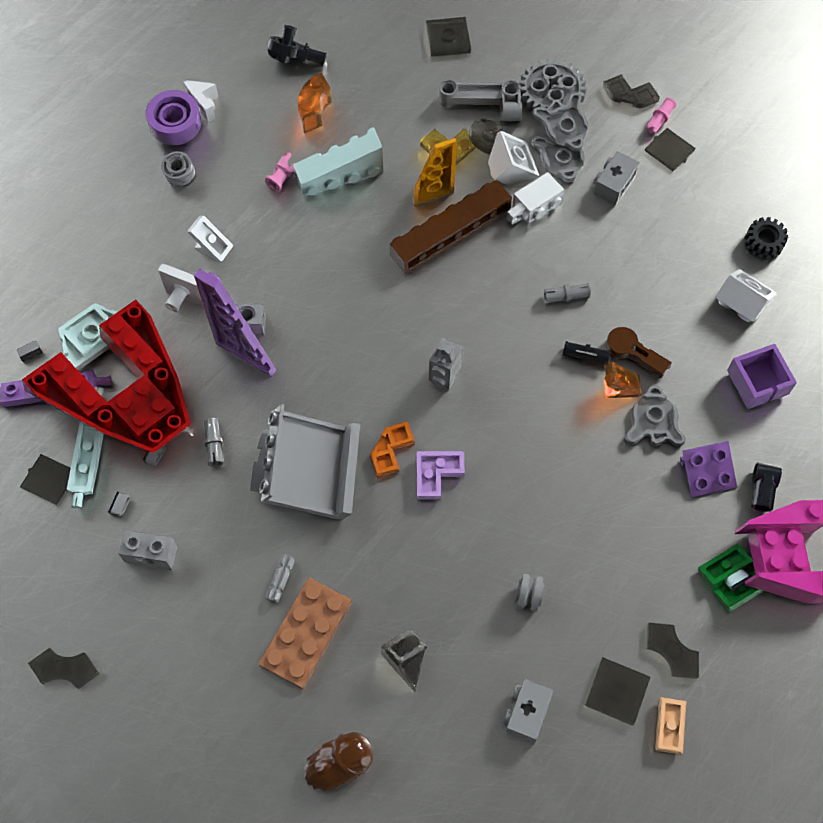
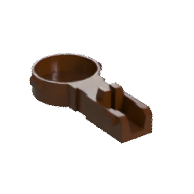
M618 327L608 334L606 346L607 350L611 351V357L634 360L641 367L659 378H662L665 371L671 367V361L655 351L647 349L642 343L638 342V337L632 329Z

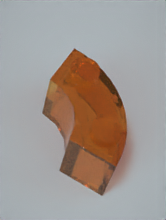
M321 72L311 77L304 84L298 96L299 119L304 134L323 126L321 113L326 106L332 103L331 88Z

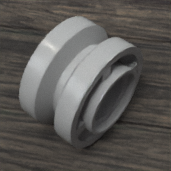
M172 152L162 161V171L170 184L180 187L189 184L193 180L195 168L185 153Z
M523 573L517 589V608L523 609L526 605H529L530 611L537 612L543 597V577L536 576L534 580H531L529 574Z

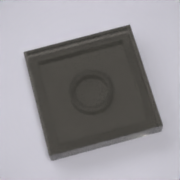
M466 17L426 20L431 57L471 53Z
M602 657L585 706L634 726L651 677Z

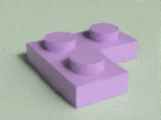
M417 451V499H441V477H464V451Z

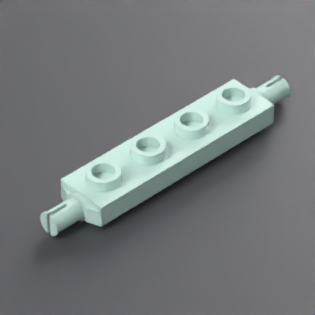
M95 387L97 392L103 396L104 389ZM81 422L79 424L67 491L74 494L71 507L75 509L82 508L84 495L93 494L104 433L90 428Z

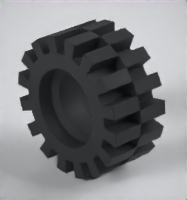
M763 217L759 218L758 221L757 219L753 221L745 235L744 244L748 245L747 251L752 250V256L758 254V259H762L765 256V260H769L770 257L774 259L777 255H780L788 239L787 228L782 229L784 226L782 222L778 225V220L774 219L772 222L771 217H767L765 221ZM767 234L773 238L774 242L765 243L758 235Z

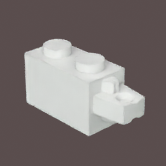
M547 172L514 193L513 208L507 212V220L514 224L522 219L528 223L534 219H540L545 212L551 208H557L562 203L564 189Z

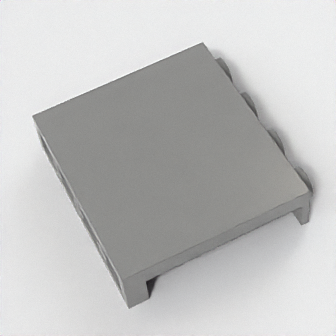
M280 404L274 411H271L268 419V424L271 427L265 441V446L268 450L262 465L265 474L259 488V492L262 493L261 502L338 520L345 519L352 514L360 424L351 422L348 426L344 427L284 411V404Z

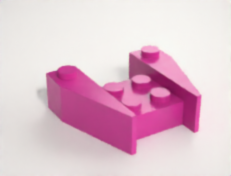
M800 500L748 520L734 530L735 534L748 535L756 573L745 581V585L806 604L823 603V571H811L803 533H813L823 527V500Z

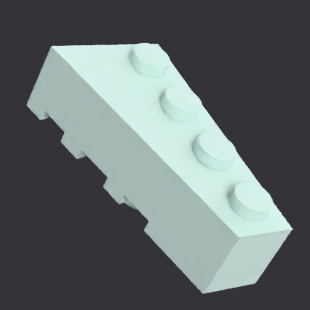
M375 128L368 129V134L360 138L357 135L349 138L350 142L338 147L336 144L330 147L323 155L317 153L293 164L295 178L302 196L315 195L324 190L335 189L338 186L355 183L360 179L374 177L383 173V147Z

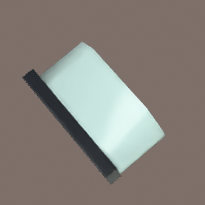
M740 569L730 575L725 580V583L734 592L743 587L745 581L751 578L752 575H748L744 569Z

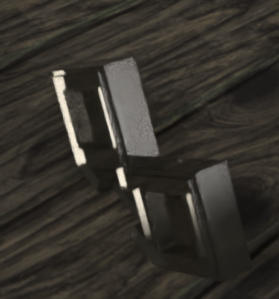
M622 74L603 82L604 89L614 102L621 103L622 101L642 109L659 102L660 96L650 82L631 89Z

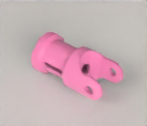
M286 153L275 165L273 173L265 178V183L274 191L279 192L285 180L291 178L294 174V166L289 167L287 162L291 157V153Z

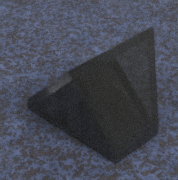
M409 629L381 646V654L408 686L416 692L423 656L427 646Z

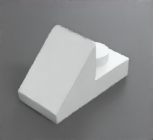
M189 80L185 81L186 93L196 100L200 113L208 123L215 120L214 110L216 108L213 100L218 98L216 85Z
M204 215L199 216L187 231L198 243L195 249L218 262H222L234 246Z

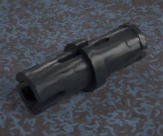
M566 341L563 355L583 359V362L589 360L608 365L611 351L591 347V344H586L585 346ZM576 350L597 354V356L577 352Z

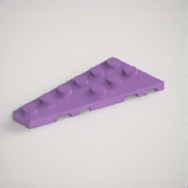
M199 269L194 278L215 343L267 375L272 376L276 368L221 283L220 278L212 272L207 273Z

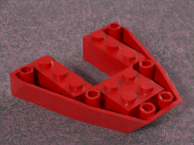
M135 299L99 325L100 338L138 378L134 383L107 402L62 352L24 377L22 382L26 392L88 427L155 453L190 426L191 422L178 375L151 315Z

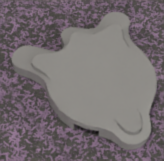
M576 92L570 95L566 105L561 104L559 100H553L548 108L536 107L532 113L533 118L543 124L546 134L553 143L569 148L572 151L582 149L583 139L588 129V121L580 108L582 97L581 94Z
M535 136L532 139V146L541 154L542 163L546 171L555 177L561 178L564 182H573L584 164L585 156L583 149L572 151L569 148L553 143L549 138Z
M650 386L642 398L635 402L631 412L632 428L625 437L627 443L634 445L645 436L650 438V443L653 446L670 442L672 445L680 447L685 443V436L678 427V409L675 404L673 405L667 399V396L659 386Z

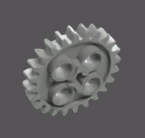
M546 58L544 64L538 60L537 66L532 63L530 69L526 68L525 74L521 75V81L519 82L522 96L521 101L526 102V108L533 107V110L536 107L548 108L553 100H559L561 104L566 105L570 95L576 92L581 94V102H584L587 89L585 87L586 81L583 80L584 75L578 74L579 68L572 70V63L566 66L565 60L558 63L557 58H555L550 63L549 59Z

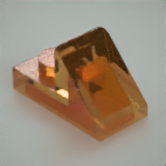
M614 362L605 365L604 387L606 398L642 396L640 376Z

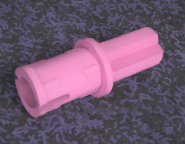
M669 97L665 98L659 109L653 112V117L646 125L648 133H657L662 124L668 121L670 113L677 105L675 100Z

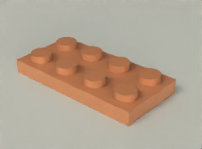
M308 577L258 665L303 690L348 611L352 599Z

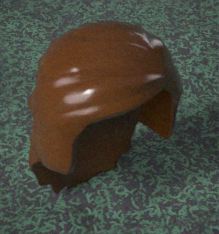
M358 732L340 734L336 739L318 747L306 759L304 779L307 781V785H312L313 789H321L322 791L333 790L342 784L355 780L358 776L364 774L372 764L373 749L370 742Z

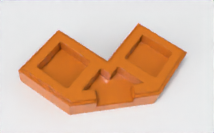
M408 421L385 427L378 443L370 453V459L377 479L400 472L393 451L415 445Z

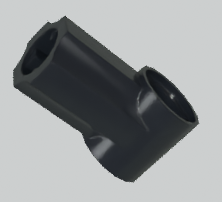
M760 462L755 464L752 475L754 488L751 508H754L755 511L771 512L773 510L776 488L779 486L782 475L781 467Z

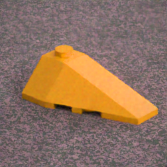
M455 138L433 146L413 189L414 206L454 193L457 148Z

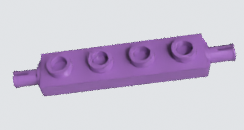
M94 370L80 372L94 388L112 385L111 376L97 378ZM22 380L1 383L0 403L3 407L43 402L24 390Z

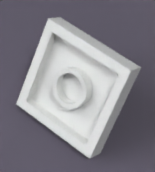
M162 263L158 272L166 293L171 294L165 306L171 311L178 312L182 302L186 300L204 307L194 275Z

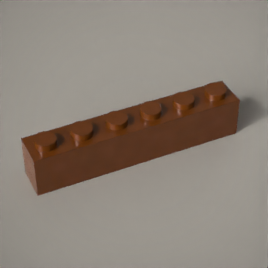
M497 179L491 183H486L480 190L466 195L463 200L456 204L449 205L445 211L431 216L420 226H414L405 235L394 238L389 243L390 256L401 270L407 273L511 209L512 197Z

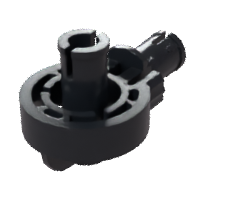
M284 25L282 37H270L267 51L277 61L295 64L308 60L324 66L327 53L309 48L308 43L301 45L295 42L296 27Z

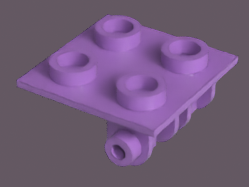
M729 441L682 451L683 456L680 457V463L686 468L691 497L737 488Z

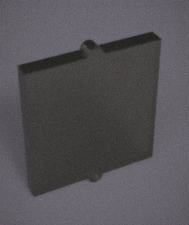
M666 128L660 135L654 137L653 141L644 151L671 171H675L682 163H686L687 158L696 148L669 128Z
M40 454L32 468L28 469L29 473L20 485V488L57 505L64 492L67 491L71 468Z

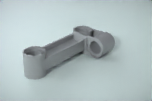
M446 79L439 85V103L444 107H452L455 104L500 105V121H521L520 84L515 80H507L504 83H468Z

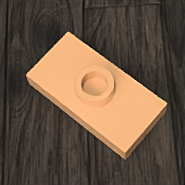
M659 698L655 751L678 755L683 754L686 701Z

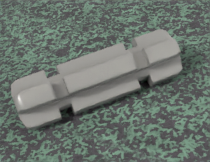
M282 555L279 562L280 567H277L271 582L272 588H269L267 592V600L274 603L280 601L281 591L284 590L290 575L289 569H292L295 562L293 557Z

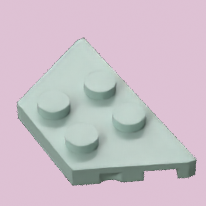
M94 303L58 328L64 356L77 370H80L109 349L108 345L100 338L99 325L117 313V311L108 310L104 306Z

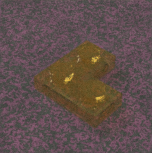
M434 128L420 140V147L430 154L435 144L447 141L448 139ZM465 128L453 137L457 141L456 165L476 149L480 143V140Z

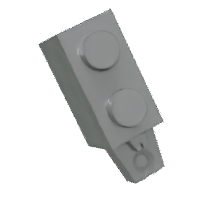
M441 338L429 360V381L439 388L445 387L450 389L461 369L462 346Z

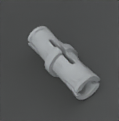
M589 283L569 286L567 284L560 288L544 289L545 303L557 301L571 302L573 299L590 298Z
M210 418L211 423H209V419L203 421L206 435L204 446L207 447L208 465L216 467V462H218V466L224 464L221 451L223 439L219 434V420L217 418Z

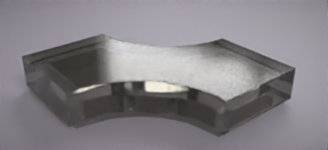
M649 622L647 624V649L659 653L666 659L670 666L672 677L698 679L699 652L687 648L680 642L674 625Z
M48 648L28 662L43 685L52 680H66L71 682L77 689H80L100 674L85 652L73 657H64Z

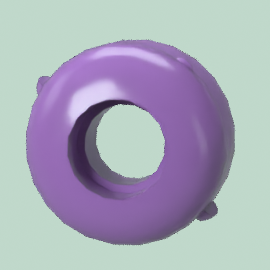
M168 90L156 95L147 105L146 119L150 131L161 143L181 145L191 141L198 134L201 127V115L196 100L190 94L179 90ZM181 119L178 122L169 123L171 120Z

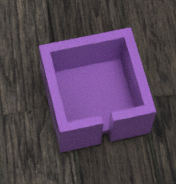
M776 344L733 358L727 369L747 409L767 403L769 399L773 401L789 395L797 384Z

